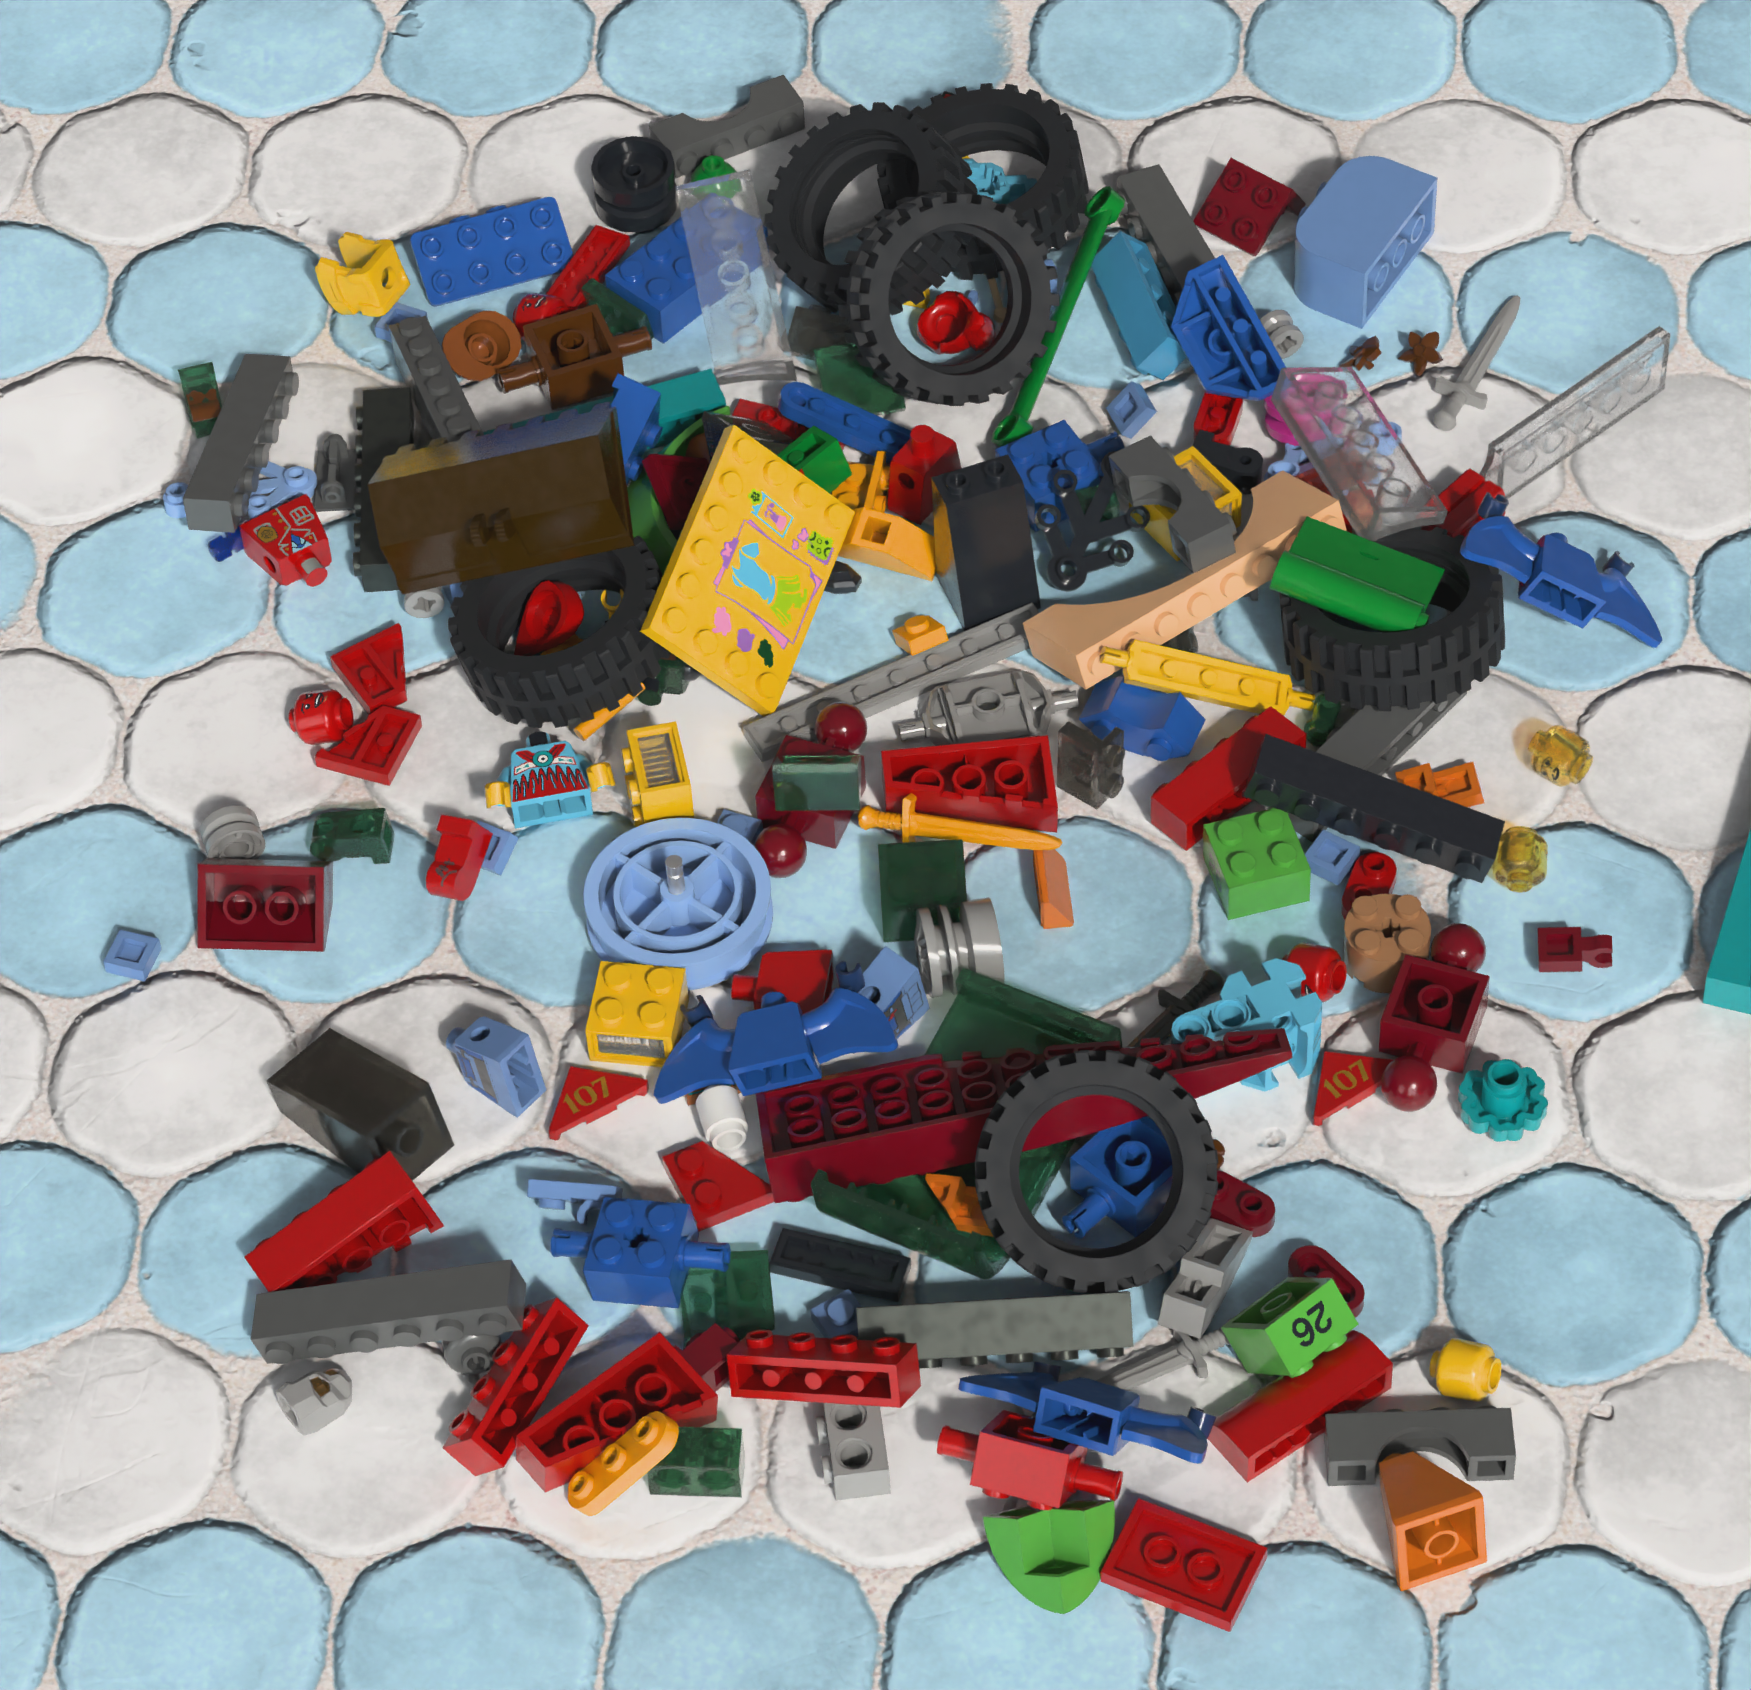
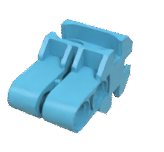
M1277 958L1262 963L1261 967L1269 980L1251 986L1242 971L1231 974L1225 981L1219 1001L1177 1017L1172 1024L1171 1044H1182L1185 1041L1186 1035L1203 1034L1204 1037H1209L1213 1041L1223 1040L1227 1032L1284 1028L1293 1058L1241 1080V1085L1264 1092L1279 1087V1082L1271 1070L1287 1063L1290 1064L1298 1079L1312 1074L1320 1056L1322 1001L1316 992L1301 997V982L1306 979L1303 970L1298 964Z

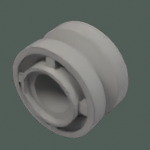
M232 805L220 808L209 814L200 826V835L208 858L257 860L265 850V840L260 830L257 816L248 807Z

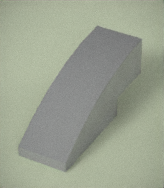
M1211 1218L1198 1236L1195 1245L1182 1257L1179 1274L1163 1295L1158 1325L1200 1339L1214 1318L1234 1280L1251 1242L1253 1232Z

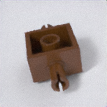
M594 304L524 325L528 361L504 369H497V377L504 394L533 384H537L538 387L541 386L551 409L555 410L614 392L612 384L617 374L619 373L624 376L622 358L646 350H652V341L646 326L613 336L598 305Z

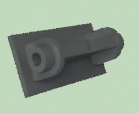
M332 434L323 443L324 451H318L317 486L315 491L316 512L355 510L356 449L348 450L347 443L343 440V437L339 434Z

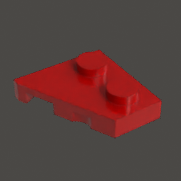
M399 623L330 656L332 668L369 715L382 705L394 708L407 701L403 633Z
M382 705L368 715L363 723L354 725L344 732V741L330 751L324 748L320 749L315 755L316 766L390 786L422 727L421 715Z
M703 1141L662 1156L663 1167L682 1203L690 1204L698 1232L774 1202L770 1184Z

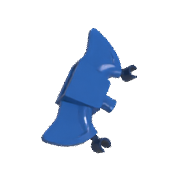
M1486 493L1478 508V514L1483 520L1479 521L1469 530L1461 544L1460 553L1464 558L1498 568L1519 580V599L1582 629L1595 617L1620 626L1653 648L1658 647L1662 642V636L1657 624L1637 591L1625 578L1635 567L1633 562H1625L1619 556L1620 552L1615 551L1602 567L1603 573H1600L1597 570L1594 558L1589 553L1568 544L1566 536L1561 533L1543 535L1535 543L1521 533L1509 517L1502 516L1509 504L1507 498L1498 494L1494 499L1490 493Z
M841 961L835 967L840 987L833 989L824 1004L804 1014L798 1003L793 1001L787 1002L784 994L769 992L761 998V1009L742 1013L737 1018L735 1029L720 1028L713 1019V1014L701 995L696 996L699 1003L692 1009H686L682 1004L680 1010L691 1029L679 1040L666 1059L655 1085L654 1096L659 1104H665L703 1087L733 1085L734 1083H736L743 1096L821 1079L822 1071L820 1064L850 1053L891 1052L897 1049L898 1041L882 1010L871 1000L857 993L865 986L860 963H857L854 970L848 972L846 961Z
M1034 1361L1032 1372L987 1374L960 1378L958 1388L960 1391L1009 1402L1032 1412H1037L1034 1432L1111 1456L1116 1455L1131 1441L1162 1450L1191 1463H1202L1207 1452V1439L1216 1420V1416L1207 1414L1204 1410L1193 1406L1190 1407L1187 1417L1182 1414H1166L1138 1408L1140 1396L1137 1393L1088 1378L1079 1377L1058 1382L1061 1366Z

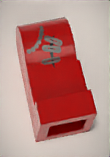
M441 814L436 830L442 835L434 857L435 861L427 871L426 887L431 895L464 901L471 895L493 833L473 820Z

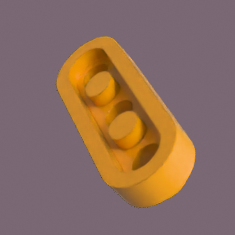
M659 1411L651 1412L642 1417L636 1425L613 1444H610L597 1458L571 1478L568 1485L569 1504L587 1516H593L601 1512L672 1451L679 1435L677 1422Z

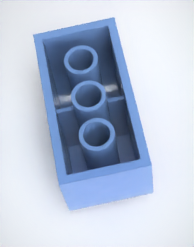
M1379 156L1358 157L1341 165L1327 183L1323 182L1320 185L1313 202L1309 207L1304 206L1297 219L1294 263V291L1297 298L1305 306L1362 329L1434 234L1438 178Z

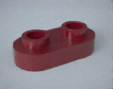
M1217 1170L1218 1188L1220 1190L1217 1191V1195L1214 1197L1210 1218L1252 1231V1237H1259L1268 1233L1275 1223V1204L1273 1200L1262 1191L1226 1172ZM1254 1206L1259 1210L1250 1211L1247 1208Z
M1308 1245L1296 1249L1290 1255L1288 1277H1309L1304 1275V1273L1314 1272L1317 1275L1311 1278H1332L1344 1300L1348 1302L1347 1305L1354 1317L1356 1318L1361 1313L1364 1307L1365 1295L1362 1283L1325 1249Z

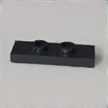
M782 1228L769 1262L770 1273L842 1290L849 1289L851 1292L899 1302L911 1269V1258Z

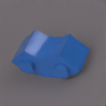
M1124 675L1097 683L1079 717V720L1091 730L1092 735L1097 740L1111 743L1135 754L1152 757L1158 761L1189 756L1206 720L1181 692L1166 694L1124 683Z

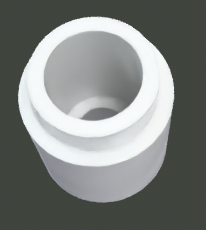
M711 1085L707 1087L696 1099V1108L706 1140L718 1151L734 1150L744 1144L748 1131V1124L738 1092L735 1088L726 1085Z

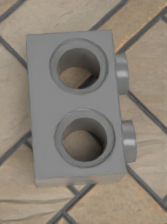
M823 1403L824 1416L816 1417L819 1445L828 1444L829 1455L821 1456L824 1484H834L836 1501L891 1494L880 1406ZM847 1425L857 1426V1427L852 1428V1429L842 1428V1427L847 1426ZM852 1464H861V1465H862L861 1467H858V1468H850V1467H847V1466L852 1465Z

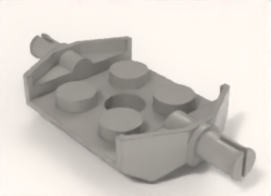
M1022 670L934 687L929 696L926 713H922V720L903 724L899 723L898 731L901 741L925 736V738H930V741L935 746L1024 738L1035 735L1045 736L1051 721V714H1055V711L1079 708V701L1076 690L1052 695L1051 690H1046L1033 673ZM991 702L998 707L993 710H982L978 706L982 703Z

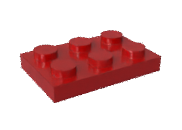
M1138 1498L1100 1572L1101 1582L1231 1632L1267 1559L1268 1548Z

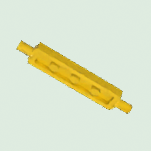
M1139 640L1129 643L1126 651L1103 646L1100 653V663L1122 667L1124 683L1165 693L1181 692L1187 698L1261 714L1272 706L1284 716L1289 706L1311 711L1315 702H1312L1315 700L1314 694L1292 690L1290 675Z

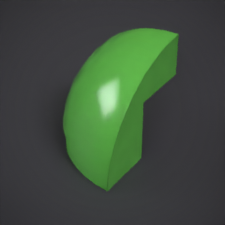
M1114 1500L1066 1501L1060 1508L1054 1507L1051 1510H1039L1030 1506L984 1516L983 1521L992 1553L1002 1572L1018 1592L1045 1610L1066 1614L1082 1604L1101 1579L1100 1572L1112 1549L1115 1507Z

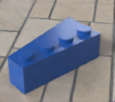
M618 373L612 384L614 395L611 407L616 406L627 484L630 479L637 480L644 466L642 463L644 452L647 447L653 449L663 430V427L659 426L661 393Z

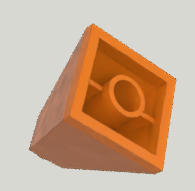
M1413 1451L1406 1454H1391L1382 1462H1379L1380 1489L1395 1576L1400 1591L1487 1562L1484 1502L1479 1490Z

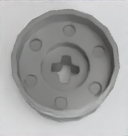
M989 897L962 901L959 912L960 922L952 923L949 911L945 905H938V925L935 926L933 925L928 907L916 910L917 924L914 933L916 958L920 975L924 978L931 998L942 996L943 976H947L948 985L953 995L960 992L962 973L969 974L970 981L976 991L1004 986V963L994 907Z

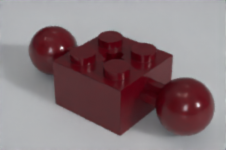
M835 702L821 710L816 718L814 727L818 743L786 735L755 796L757 819L762 820L764 830L757 836L754 847L764 859L769 876L786 878L794 875L802 868L807 857L805 841L836 849L866 789L864 756L852 752L856 751L865 741L867 721L860 709L853 704Z
M1454 923L1439 930L1431 944L1432 961L1405 954L1380 1021L1379 1052L1398 1057L1387 1065L1381 1077L1383 1096L1391 1106L1405 1112L1418 1111L1426 1107L1433 1100L1437 1091V1077L1431 1066L1461 1074L1465 1070L1487 1009L1490 976L1476 973L1485 960L1486 945L1481 934L1470 925Z

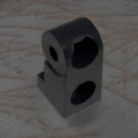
M1200 429L1192 446L1216 467L1242 495L1252 494L1251 488L1257 486L1262 481V455L1252 448L1243 447L1236 449L1232 446L1214 442L1215 433Z

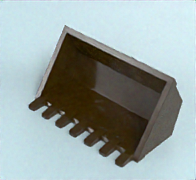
M610 402L596 404L591 412L579 415L577 409L563 411L556 420L545 421L544 416L531 418L525 426L513 429L512 423L497 426L493 433L481 436L479 430L466 432L459 441L448 443L447 437L432 440L427 448L416 450L414 444L402 446L395 455L384 457L381 466L368 483L379 545L396 576L397 586L402 595L635 546L616 406L611 407Z

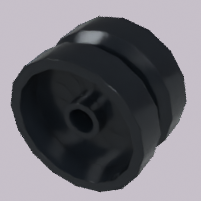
M630 136L616 139L603 146L596 153L591 166L592 182L595 188V207L599 218L607 226L622 232L639 233L654 230L668 222L676 212L678 194L675 183V163L671 151L666 146L648 137Z

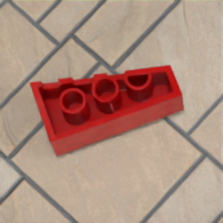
M1048 735L881 751L882 784L886 812L902 814V800L912 793L917 797L915 803L916 813L1057 833L1058 803Z
M389 1151L382 1157L369 1162L363 1171L345 1184L332 1189L326 1198L308 1211L299 1213L290 1224L275 1235L262 1240L244 1258L268 1292L337 1283V1276L344 1272H356L358 1274L372 1266V1257L391 1246L395 1252H398L411 1245L409 1237L425 1228L430 1233H433L444 1227V1225L391 1151Z
M659 1332L517 1434L516 1461L544 1492H548L569 1483L577 1472L584 1469L610 1444L617 1441L636 1425L642 1417L651 1412L659 1411L675 1420L679 1427L678 1436L716 1421L718 1395Z

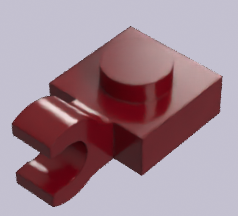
M1581 927L1538 928L1539 972H1582V961L1588 962L1591 966L1597 968L1612 967V936L1603 934L1581 937Z

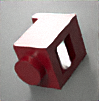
M714 1323L705 1332L695 1334L687 1342L683 1350L676 1345L674 1348L716 1392L729 1381L726 1354L740 1340L731 1329L727 1327L721 1328Z

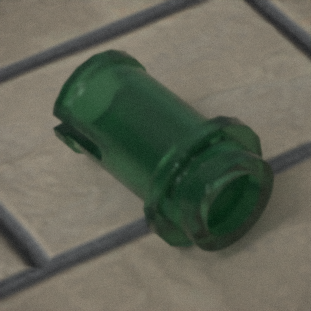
M1325 694L1317 696L1311 719L1304 725L1307 741L1316 747H1321L1326 742L1330 732L1336 728V719L1341 709L1340 701L1337 704L1325 700Z

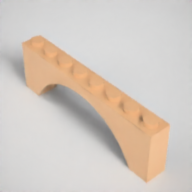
M1283 470L1251 488L1253 496L1252 513L1246 527L1234 541L1236 553L1170 585L1135 597L1086 605L1055 603L1023 622L1032 656L1084 689L1090 688L1122 669V667L1100 663V653L1103 646L1126 651L1129 643L1134 640L1162 645L1270 581L1282 553L1285 550L1289 552L1307 516L1347 531L1339 500Z

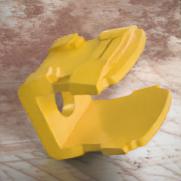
M345 232L344 236L339 238L338 243L347 267L339 266L338 261L321 257L315 266L319 285L329 304L341 315H355L361 311L362 315L383 316L389 312L410 286L409 279L403 269L393 241L389 239L372 241L364 239L362 235Z

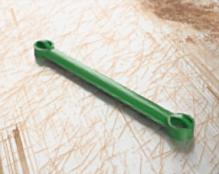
M1110 186L1100 189L1086 206L1084 214L1089 219L1058 293L1060 294V305L1053 306L1049 315V320L1057 321L1055 332H1045L1041 344L1048 347L1043 358L1032 357L1029 367L1033 371L1026 379H1023L1009 415L998 424L992 434L991 441L998 448L1032 434L1033 426L1028 420L1107 226L1117 220L1125 204L1124 198Z

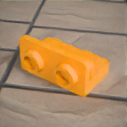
M877 451L874 465L848 462L852 475L832 491V495L851 509L864 507L885 513L886 496H883L884 490L889 489L890 467L886 464V451Z

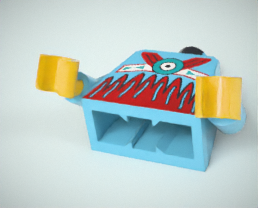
M534 732L526 738V748L515 749L511 753V765L503 768L497 781L485 785L486 808H491L493 805L512 806L515 829L593 815L590 788L591 792H596L605 785L615 786L610 763L601 762L594 764L583 754H575L569 742L551 743L550 736L546 732Z

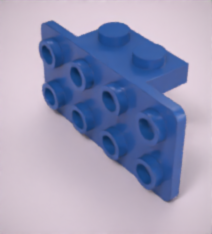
M545 197L508 208L505 205L497 206L487 210L485 214L475 217L470 215L460 216L449 221V224L416 232L410 238V244L428 302L434 307L561 273L573 257L557 201L553 197Z

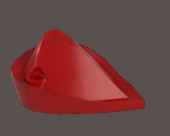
M548 580L540 583L534 589L525 607L514 655L533 656L560 645L575 634L583 621L584 609L579 594L572 586L562 581L551 582Z

